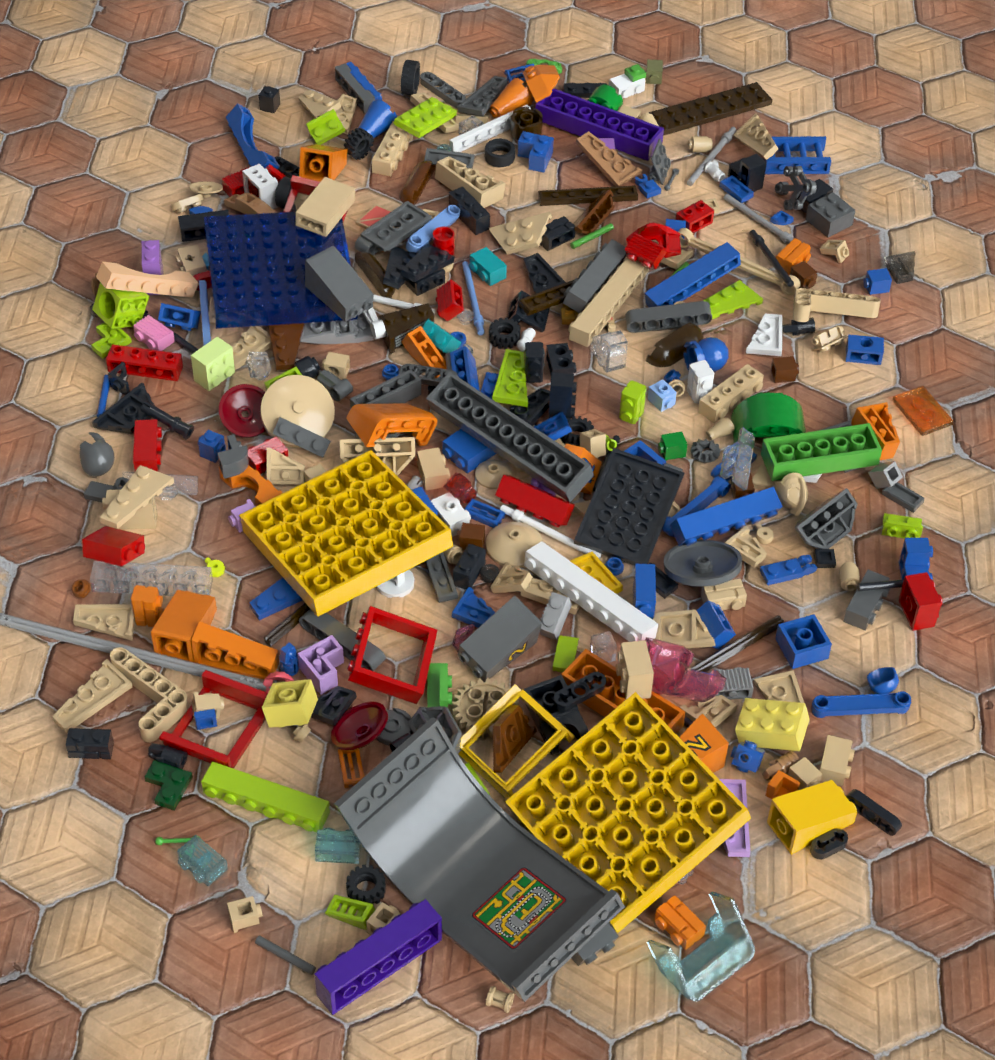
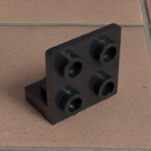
M521 290L510 301L506 318L508 320L513 319L514 322L518 323L522 320L538 331L544 332L550 308L527 316L523 308H520L517 303L520 299L531 295Z

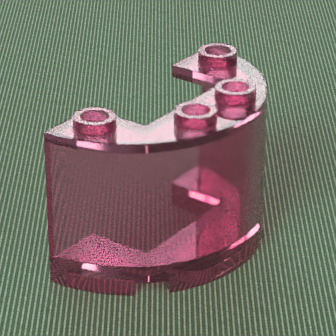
M646 637L645 640L654 672L653 692L694 702H706L724 688L727 678L718 671L712 670L710 674L692 670L689 667L694 653L685 646Z

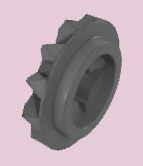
M698 439L697 442H693L691 454L700 462H713L720 456L719 444H715L714 440L707 441L705 439L702 441Z

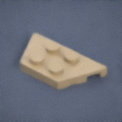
M549 211L491 227L489 230L508 255L538 247L542 241V236L546 232V224L548 220H551L552 215Z
M696 610L656 613L653 618L658 623L656 638L647 644L648 651L715 646L713 637H711Z

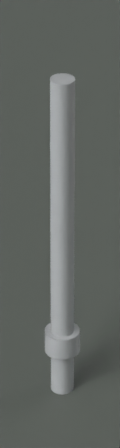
M731 127L728 132L722 135L720 142L688 179L687 185L692 186L705 170L706 164L712 161L725 144L732 140L733 134L737 131L735 127Z
M729 194L724 196V200L779 236L780 240L784 243H790L794 239L791 234L786 231L783 232Z

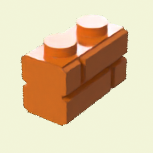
M794 238L775 258L787 274L790 275L791 267L803 261L806 263L809 261L811 247Z
M134 586L131 603L135 624L137 626L148 625V627H154L165 610L161 608L163 596H159L157 587Z
M676 895L657 908L655 923L659 929L666 930L670 934L671 940L675 945H681L687 950L694 942H697L705 935L706 925Z

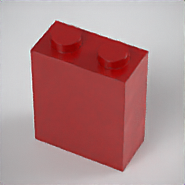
M104 526L82 539L83 557L122 567L145 553L144 535Z

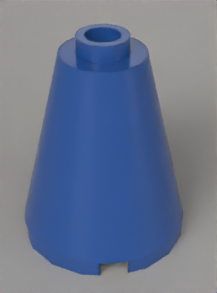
M377 99L371 102L358 129H364L374 139L389 129L397 115L389 110L391 107L387 103Z

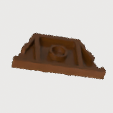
M511 705L493 725L494 773H502L537 732L535 727L529 726L530 719L523 713L519 705Z

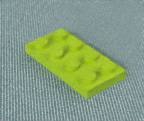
M431 97L395 118L393 124L415 137L421 138L454 118L457 110Z

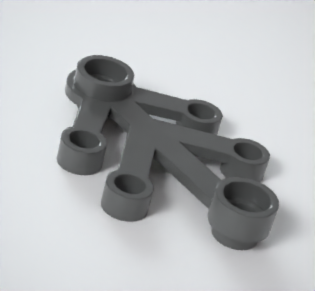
M786 166L784 168V175L789 176L794 185H789L788 182H779L775 185V192L779 195H787L789 191H794L791 198L784 201L785 210H792L793 208L794 210H801L807 196H811L816 192V182L806 178L802 166ZM803 191L799 200H797L800 192Z

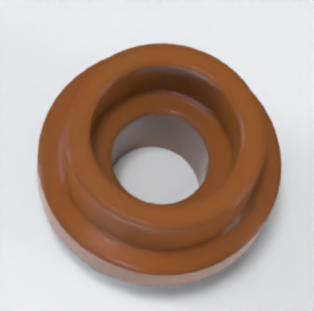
M78 579L73 583L72 592L75 597L82 599L90 593L91 584L89 581Z

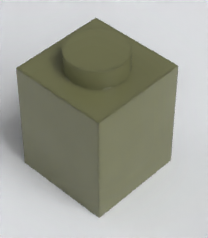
M647 59L646 83L661 84L663 60Z

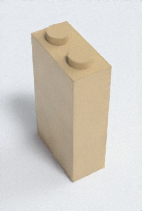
M324 177L296 211V226L327 237L354 203L355 188Z

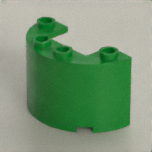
M757 393L740 402L731 415V421L735 428L732 431L734 450L739 449L742 445L749 450H753L755 437H779L806 433L802 407L795 399L783 393Z

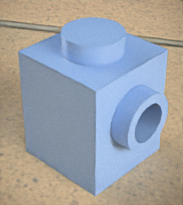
M662 379L649 386L648 400L662 412L675 405L677 392Z

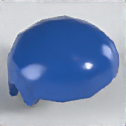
M884 667L869 673L867 681L872 692L885 694L891 693L897 688L899 677L895 668Z

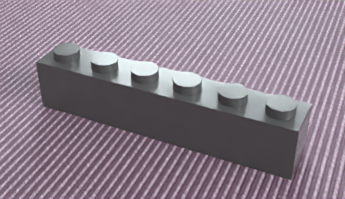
M613 239L608 244L605 243L600 252L596 253L593 258L594 261L591 260L588 263L587 270L583 269L579 278L576 277L573 281L572 288L570 286L564 293L566 298L563 303L578 313L583 312L586 304L592 301L595 293L600 291L602 285L608 281L610 275H613L617 267L624 261L627 255L625 247Z

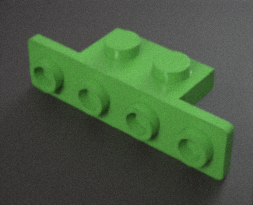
M430 663L427 678V707H448V704H452V692H448V688H452V675H448V664Z

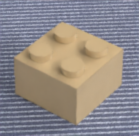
M646 640L621 643L620 651L617 652L619 664H616L617 676H621V693H625L626 699L635 692L642 699L651 698L654 672Z

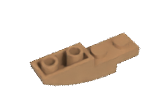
M248 192L242 195L235 194L224 200L225 206L247 214L248 221L267 229L277 228L281 219L268 204Z

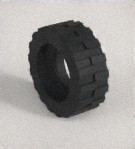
M405 60L401 74V94L411 96L416 94L418 90L420 63L419 61Z

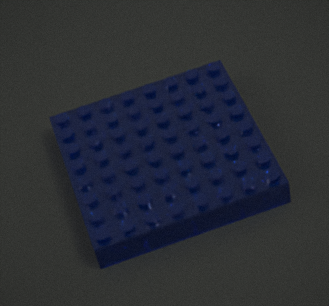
M296 212L204 217V234L216 329L343 321L305 287V260L331 246H335L351 266L342 218L325 237L296 226ZM358 315L350 320H358Z

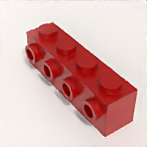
M112 344L106 358L108 372H111L124 362L127 375L178 381L183 369L182 354Z
M503 474L495 496L500 498L501 502L508 505L513 503L517 505L516 509L523 512L528 510L533 513V517L541 520L546 518L550 520L549 524L556 527L568 524L575 504L569 503L558 496L511 475Z

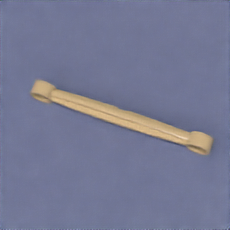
M681 228L678 231L682 248L690 245L706 254L717 248L715 245L695 238L693 233L687 228ZM740 257L741 265L737 268L780 285L781 290L785 294L793 295L795 290L800 287V281L797 277L789 275L794 285L793 287H788L779 274Z

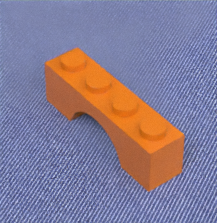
M249 464L247 469L241 474L225 479L219 467L220 479L232 489L248 487L257 492L255 496L256 506L283 494L281 490H277L269 480L264 479L259 471L254 470Z

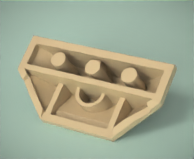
M415 437L386 438L385 440L379 438L374 442V447H366L361 439H340V459L344 463L372 450L397 476L415 457Z

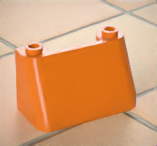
M406 403L356 404L352 406L346 417L366 447H374V442L379 438L385 440L388 432H413L412 435L415 437L418 445L427 446L438 422L433 413Z

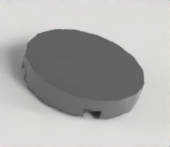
M393 708V710L386 709L388 712L387 724L383 732L376 739L382 744L389 745L406 733L412 735L413 731L408 723L411 716L399 708Z

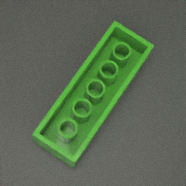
M870 423L763 439L761 456L771 481L782 480L790 473L810 476L879 465L882 448Z

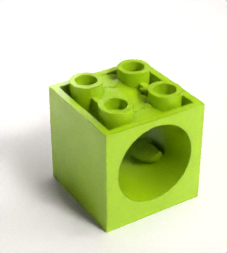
M100 282L92 310L111 329L133 327L134 324L142 320L149 295L144 292L107 289Z

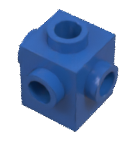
M748 740L740 742L738 746L733 747L731 753L733 758L732 764L736 765V769L748 772L750 770L756 773L759 770L765 750L758 748L756 743Z

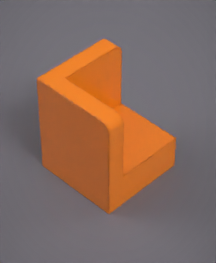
M778 770L768 783L765 796L773 799L799 790L800 782Z

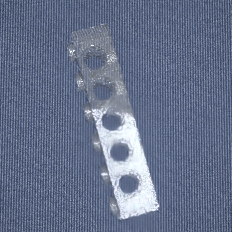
M94 561L90 576L92 592L132 594L134 586L141 585L146 588L148 586L157 587L159 596H174L177 590L210 595L213 582L211 567L127 563L121 567L101 561Z

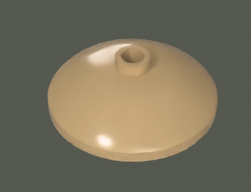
M506 522L494 527L489 532L486 538V551L489 557L501 566L509 562L512 567L518 566L522 568L525 567L526 551L541 541L543 542L540 533L528 524Z

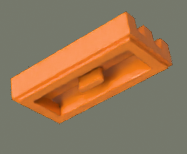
M338 749L344 788H349V785L354 786L364 777L359 749ZM353 752H355L360 778L355 776L351 756ZM343 754H347L351 779L347 778Z

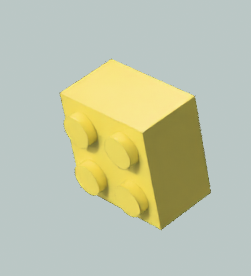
M312 680L272 684L262 706L269 728L308 724L318 701Z

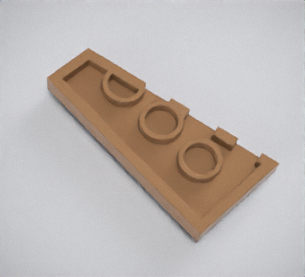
M589 131L576 139L575 143L615 187L622 186L641 174V168L633 166L627 158L623 159L617 154V151L609 149L603 141Z

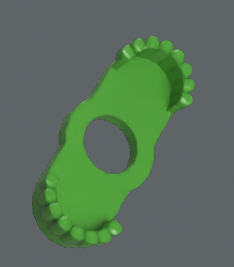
M529 59L526 65L534 63V66L541 63L555 65L558 74L562 73V65L559 62L546 59Z

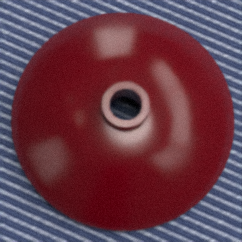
M240 384L227 390L220 400L218 409L219 418L223 426L230 433L242 438H252L264 433L266 430L261 420L260 409L265 391L251 384ZM246 412L248 416L243 417L241 413Z
M370 701L349 709L338 723L333 726L331 731L333 744L341 750H357L372 743L383 732L387 724L388 712L386 708L379 702Z

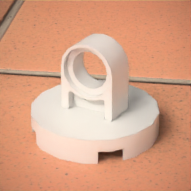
M407 570L376 587L382 595L388 598L404 597L414 588L415 579L413 573Z

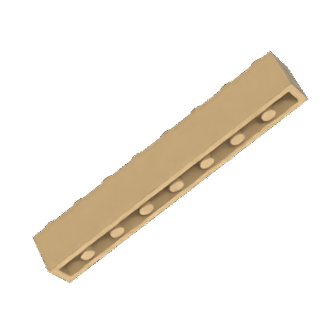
M625 257L623 264L617 267L613 275H610L608 282L602 285L599 293H595L592 301L586 304L584 311L578 314L574 322H571L568 328L570 332L569 340L588 347L647 275L649 269L645 268L641 264L642 262L637 260L633 262Z

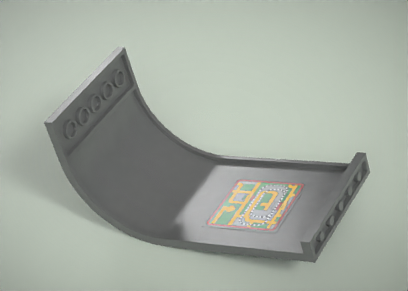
M434 717L427 721L334 803L362 847L401 894L412 905L426 899L442 917V933L524 1002L625 908L616 891L613 889L607 891L513 820L474 778L457 754L439 721Z

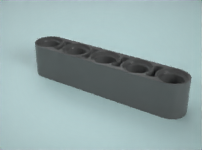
M698 301L632 309L627 311L625 319L627 330L631 333L679 328L690 322L696 325L708 324L712 321V313L708 302Z
M309 609L299 618L300 625L319 640L333 635L343 647V656L353 660L354 656L351 655L354 644L358 642L355 639L356 632L328 613L317 617ZM367 640L361 667L374 671L385 661L386 657L381 649Z

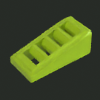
M334 895L325 914L357 928L367 930L366 921L376 909L371 903ZM340 903H341V904H343V905H342L341 909H340L339 912H338L337 909H338V907H339V905H340Z

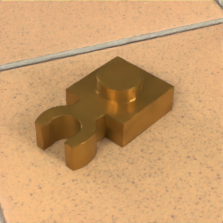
M562 303L561 323L562 325H570L571 322L577 319L579 313Z

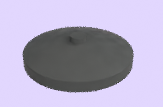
M697 540L696 543L689 546L686 543L677 545L670 549L664 557V571L667 576L678 583L689 586L719 585L735 578L742 569V556L740 552L729 544L714 540Z

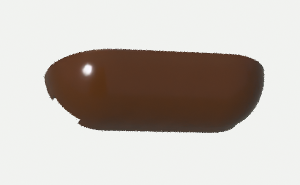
M421 161L413 168L400 193L402 203L409 201L416 205L436 168L435 165H432V161Z
M610 189L594 200L573 223L575 225V233L586 235L594 232L613 211L615 205H613L612 197L614 195Z

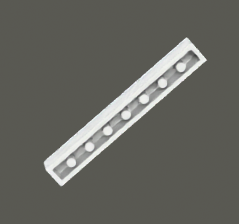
M541 541L526 551L525 567L629 642L646 640V644L656 638L658 623Z

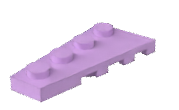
M719 779L747 808L746 780ZM748 822L723 842L728 857H750Z

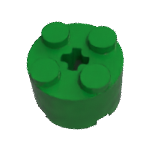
M605 84L597 87L588 98L590 102L618 111L623 105L622 96L620 94L618 96L615 92L616 89Z

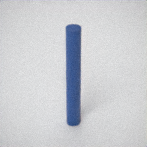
M104 375L97 417L103 414L106 409L110 387L108 375Z

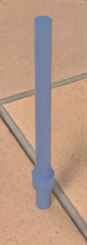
M464 261L462 267L474 315L473 323L477 328L478 335H483L485 333L483 316L480 314L469 263Z

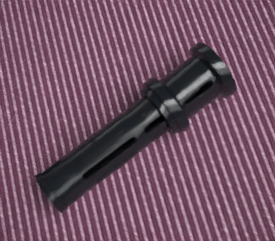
M145 401L141 406V412L168 426L171 432L182 435L183 439L187 440L192 435L194 425H188L181 421L180 417H173L148 401Z

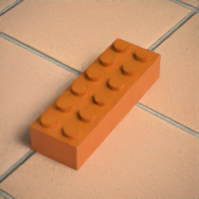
M585 649L561 675L568 686L593 672L604 674L606 677L605 689L582 703L606 717L626 700L625 693H621L620 690L621 676H617L616 667ZM576 688L574 690V692L578 695L585 694V691L582 688ZM651 691V698L643 699L675 734L684 726L686 712L654 691Z

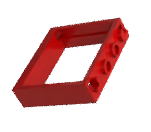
M370 606L366 613H362L359 621L362 627L358 629L355 636L358 642L353 646L351 655L354 658L350 660L347 667L348 671H350L348 681L417 704L424 693L438 630ZM372 623L423 641L413 685L361 667Z

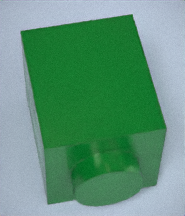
M683 432L661 435L658 451L663 455L664 460L686 457L688 444Z

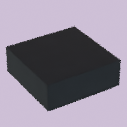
M834 549L814 550L817 568L836 567Z

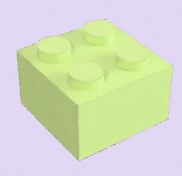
M219 337L214 338L191 355L194 381L208 391L235 373L232 346Z

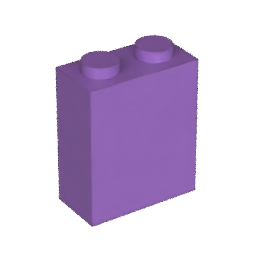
M159 240L142 241L143 273L164 275ZM146 293V294H148V295H162V294Z

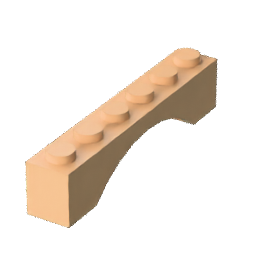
M102 262L96 275L97 279L107 289L193 298L199 285L190 272L175 270L170 274L154 275L135 271L120 264Z

